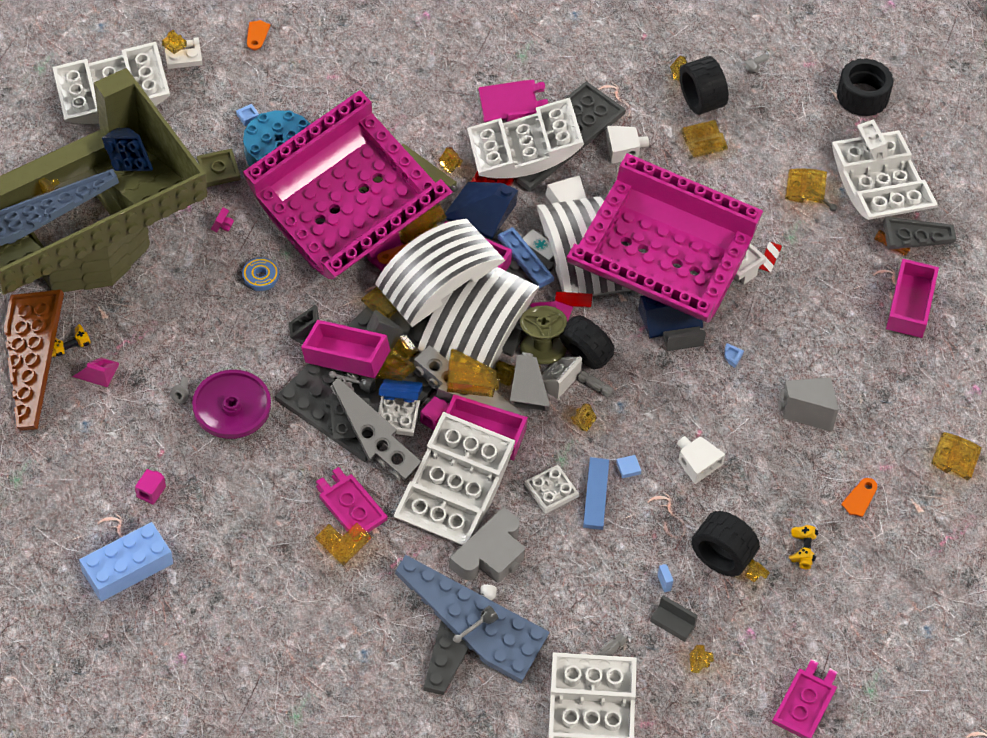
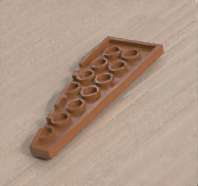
M61 289L10 295L4 324V334L7 337L6 348L9 352L10 381L13 384L12 396L15 399L16 406L14 408L16 427L20 431L38 429L64 292Z

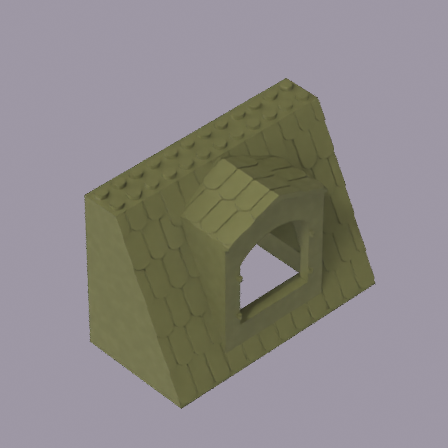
M127 68L94 82L100 130L0 176V210L107 170H114L108 152L104 147L102 137L116 128H130L140 135L153 170H114L119 183L96 196L110 216L46 247L42 245L34 232L18 239L14 243L0 246V293L2 295L30 284L40 277H43L50 291L61 289L63 292L113 286L149 248L150 240L147 226L162 218H167L171 214L183 210L193 203L200 202L207 197L206 173Z

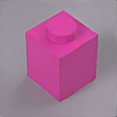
M434 396L420 411V422L434 431L442 413H446L449 404L445 400H440Z
M146 469L135 485L136 497L154 505L166 488L165 477L158 471Z

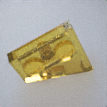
M390 348L391 351L375 378L402 381L416 368L412 362Z

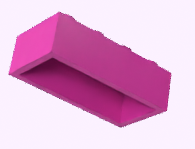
M902 259L886 325L887 330L923 338L939 267Z
M321 320L316 321L301 347L305 363L371 378L377 376L391 351L387 335Z
M454 394L446 413L515 440L510 460L514 461L527 430L528 417Z

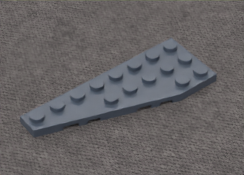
M107 170L0 210V246L16 242L18 239L25 237L118 184L119 181L114 170Z
M405 555L395 574L422 598L421 601L426 606L429 605L435 611L434 614L455 635H460L481 619V612L488 605L494 609L498 615V620L491 624L483 622L462 639L467 643L466 646L471 651L474 650L480 656L479 659L484 664L522 683L550 632Z

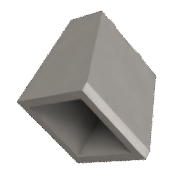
M531 353L517 355L510 403L516 407L549 411L550 403L537 357H533Z
M831 377L785 381L784 388L781 389V399L778 400L779 411H782L783 418L823 430L833 431L839 408Z

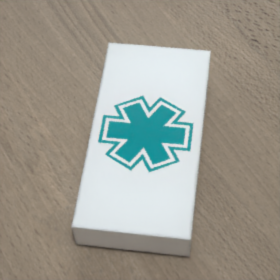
M532 229L523 237V240L532 250L549 261L554 259L549 240Z

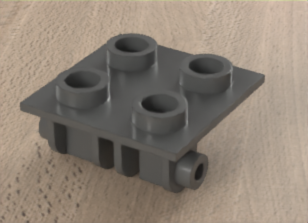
M362 398L368 405H370L369 398ZM331 400L330 410L333 439L357 438L339 400ZM364 430L362 436L372 437V432Z

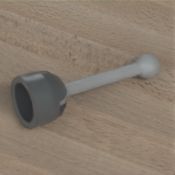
M335 371L329 373L330 378H345L346 381L359 384L362 391L370 394L375 386V379L371 377H364L360 381L336 374Z
M489 605L484 608L480 615L481 619L460 635H455L453 641L455 643L461 642V638L483 622L491 624L498 620V615Z

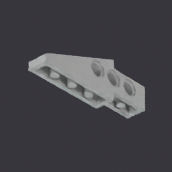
M430 345L414 359L412 369L415 374L423 377L433 389H437L436 397L440 400L450 403L455 394L521 415V411L464 364L458 369Z
M337 378L332 383V388L368 460L371 461L376 456V461L385 468L387 466L392 470L391 474L398 481L402 479L405 482L419 467L421 461L393 437L397 431L394 426ZM370 430L373 436L368 439L364 438L362 432ZM379 443H385L388 448L382 452L376 446ZM394 456H400L402 463L396 465L391 459Z

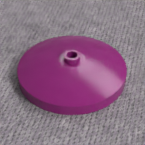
M242 370L220 371L207 377L197 387L192 400L193 413L200 427L209 434L225 439L242 438L256 432L267 421L271 411L270 392L265 383L252 373Z

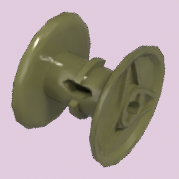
M547 305L535 306L525 311L520 318V326L528 335L523 338L520 344L521 354H533V357H537L538 364H551L564 357L567 349L562 344L559 336L564 332V328L567 325L565 314L556 307Z

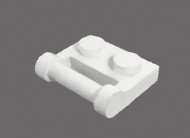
M199 37L185 41H164L167 69L202 65ZM194 47L192 49L170 51V49Z

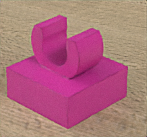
M224 207L221 209L211 230L216 233L220 227L225 231L230 230L234 220L226 217L229 210Z

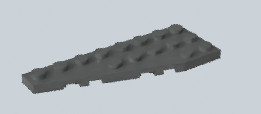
M587 81L566 98L571 100L584 145L571 157L554 167L535 174L517 177V183L529 192L532 191L604 132L607 126H611L625 114L626 109Z

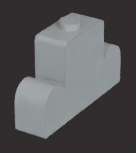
M503 507L449 558V568L465 580L475 579L479 569H481L497 583L501 582L510 572L514 573L525 556V546L516 540L519 535V519Z

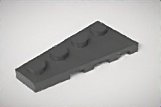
M885 217L883 220L888 250L952 244L956 240L954 225L893 217Z
M442 621L440 622L429 664L424 691L444 695L456 675L457 669L465 659L469 648L462 638L461 642L455 643L453 641L455 634Z

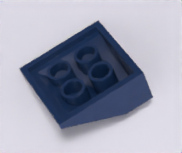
M467 182L445 212L443 218L448 221L467 219L481 235L493 239L516 206L518 190L503 183Z

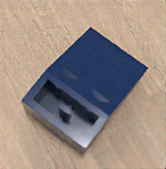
M116 128L102 137L104 147L108 152L115 171L153 170L140 135L130 128Z

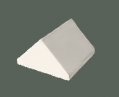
M580 356L562 357L559 361L552 363L541 374L546 392L558 399L581 373L582 358Z

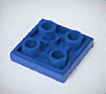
M385 378L379 388V395L383 396L386 400L400 398L404 402L411 403L418 400L423 389V383Z

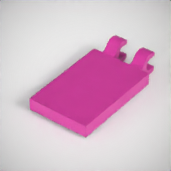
M531 80L479 87L478 91L484 123L499 118L507 120L508 113L535 110L536 107L548 104L547 99L535 102L533 94L544 92V89H546L545 83L532 84Z
M337 467L332 470V478L336 482L335 485L330 487L323 477L316 481L318 484L316 488L321 493L319 494L320 500L355 541L387 521L388 516L352 474L346 477L343 471Z
M812 659L805 671L799 668L772 720L773 724L801 738L813 737L837 689L832 684L838 672L829 669L825 679L822 680L814 676L818 662Z

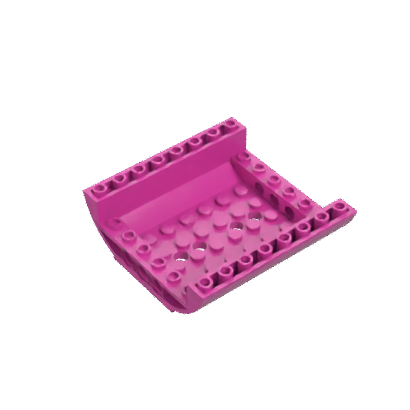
M361 90L243 171L249 187L269 219L309 265L328 279H334L453 193L442 179L435 183L372 113V102ZM379 176L383 178V181L376 183L373 179ZM367 187L369 190L366 193H361L359 189ZM337 207L340 211L337 214H332L330 209ZM317 218H324L325 222L317 224L315 220Z
M627 153L619 166L614 185L579 245L574 243L567 255V262L709 323L715 316L742 264L763 210ZM621 242H628L630 245L624 246ZM645 249L647 252L641 253L638 250ZM676 263L681 265V267L676 268L672 264ZM690 271H696L698 275H692Z

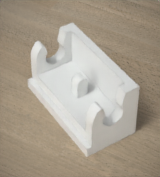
M874 119L857 125L861 137L871 152L872 158L876 160V155L880 152L883 158L888 157L887 143Z

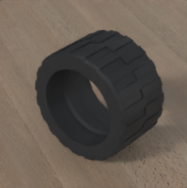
M706 56L683 64L680 67L679 80L681 90L689 108L695 114L701 115L727 105L729 100L728 85L724 72L715 58Z
M860 58L850 61L842 69L839 80L837 99L840 105L850 113L859 116L876 115L882 112L887 107L894 82L892 72L889 71L887 66L877 60ZM853 84H868L874 87L876 90L864 91L855 87Z
M713 511L693 535L691 541L694 552L704 564L719 574L731 577L739 576L760 549L759 539L753 529L736 515L724 511Z

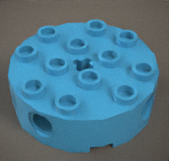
M274 110L259 114L250 121L244 130L243 147L248 166L255 164L311 123L303 116L290 110Z

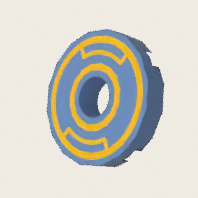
M255 258L244 265L242 278L247 287H251L256 291H266L273 288L279 280V268L271 259ZM260 272L265 273V275L262 277H259L256 274Z

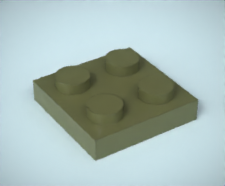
M232 148L197 156L198 164L206 173L207 187L241 180Z

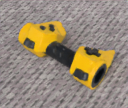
M80 324L75 327L74 339L63 343L62 340L55 338L52 357L65 354V350L78 345L83 347L91 344L87 332L84 331Z
M811 525L794 527L791 529L792 537L803 539L804 543L802 549L795 554L789 555V559L794 563L799 562L801 569H810L813 561L816 559L815 554L811 550L812 540L817 537L818 530Z

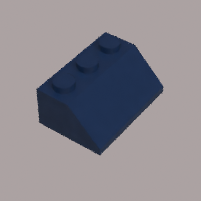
M644 295L640 296L638 310L649 339L661 337L665 331L698 326L703 328L702 320Z

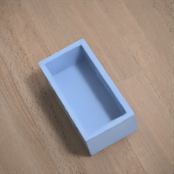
M152 522L79 559L82 573L101 602L173 564L172 552Z

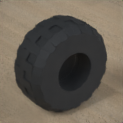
M581 315L573 316L567 321L564 332L559 336L566 349L574 357L580 356L582 363L591 369H599L606 365L613 357L615 349L607 334L593 321Z

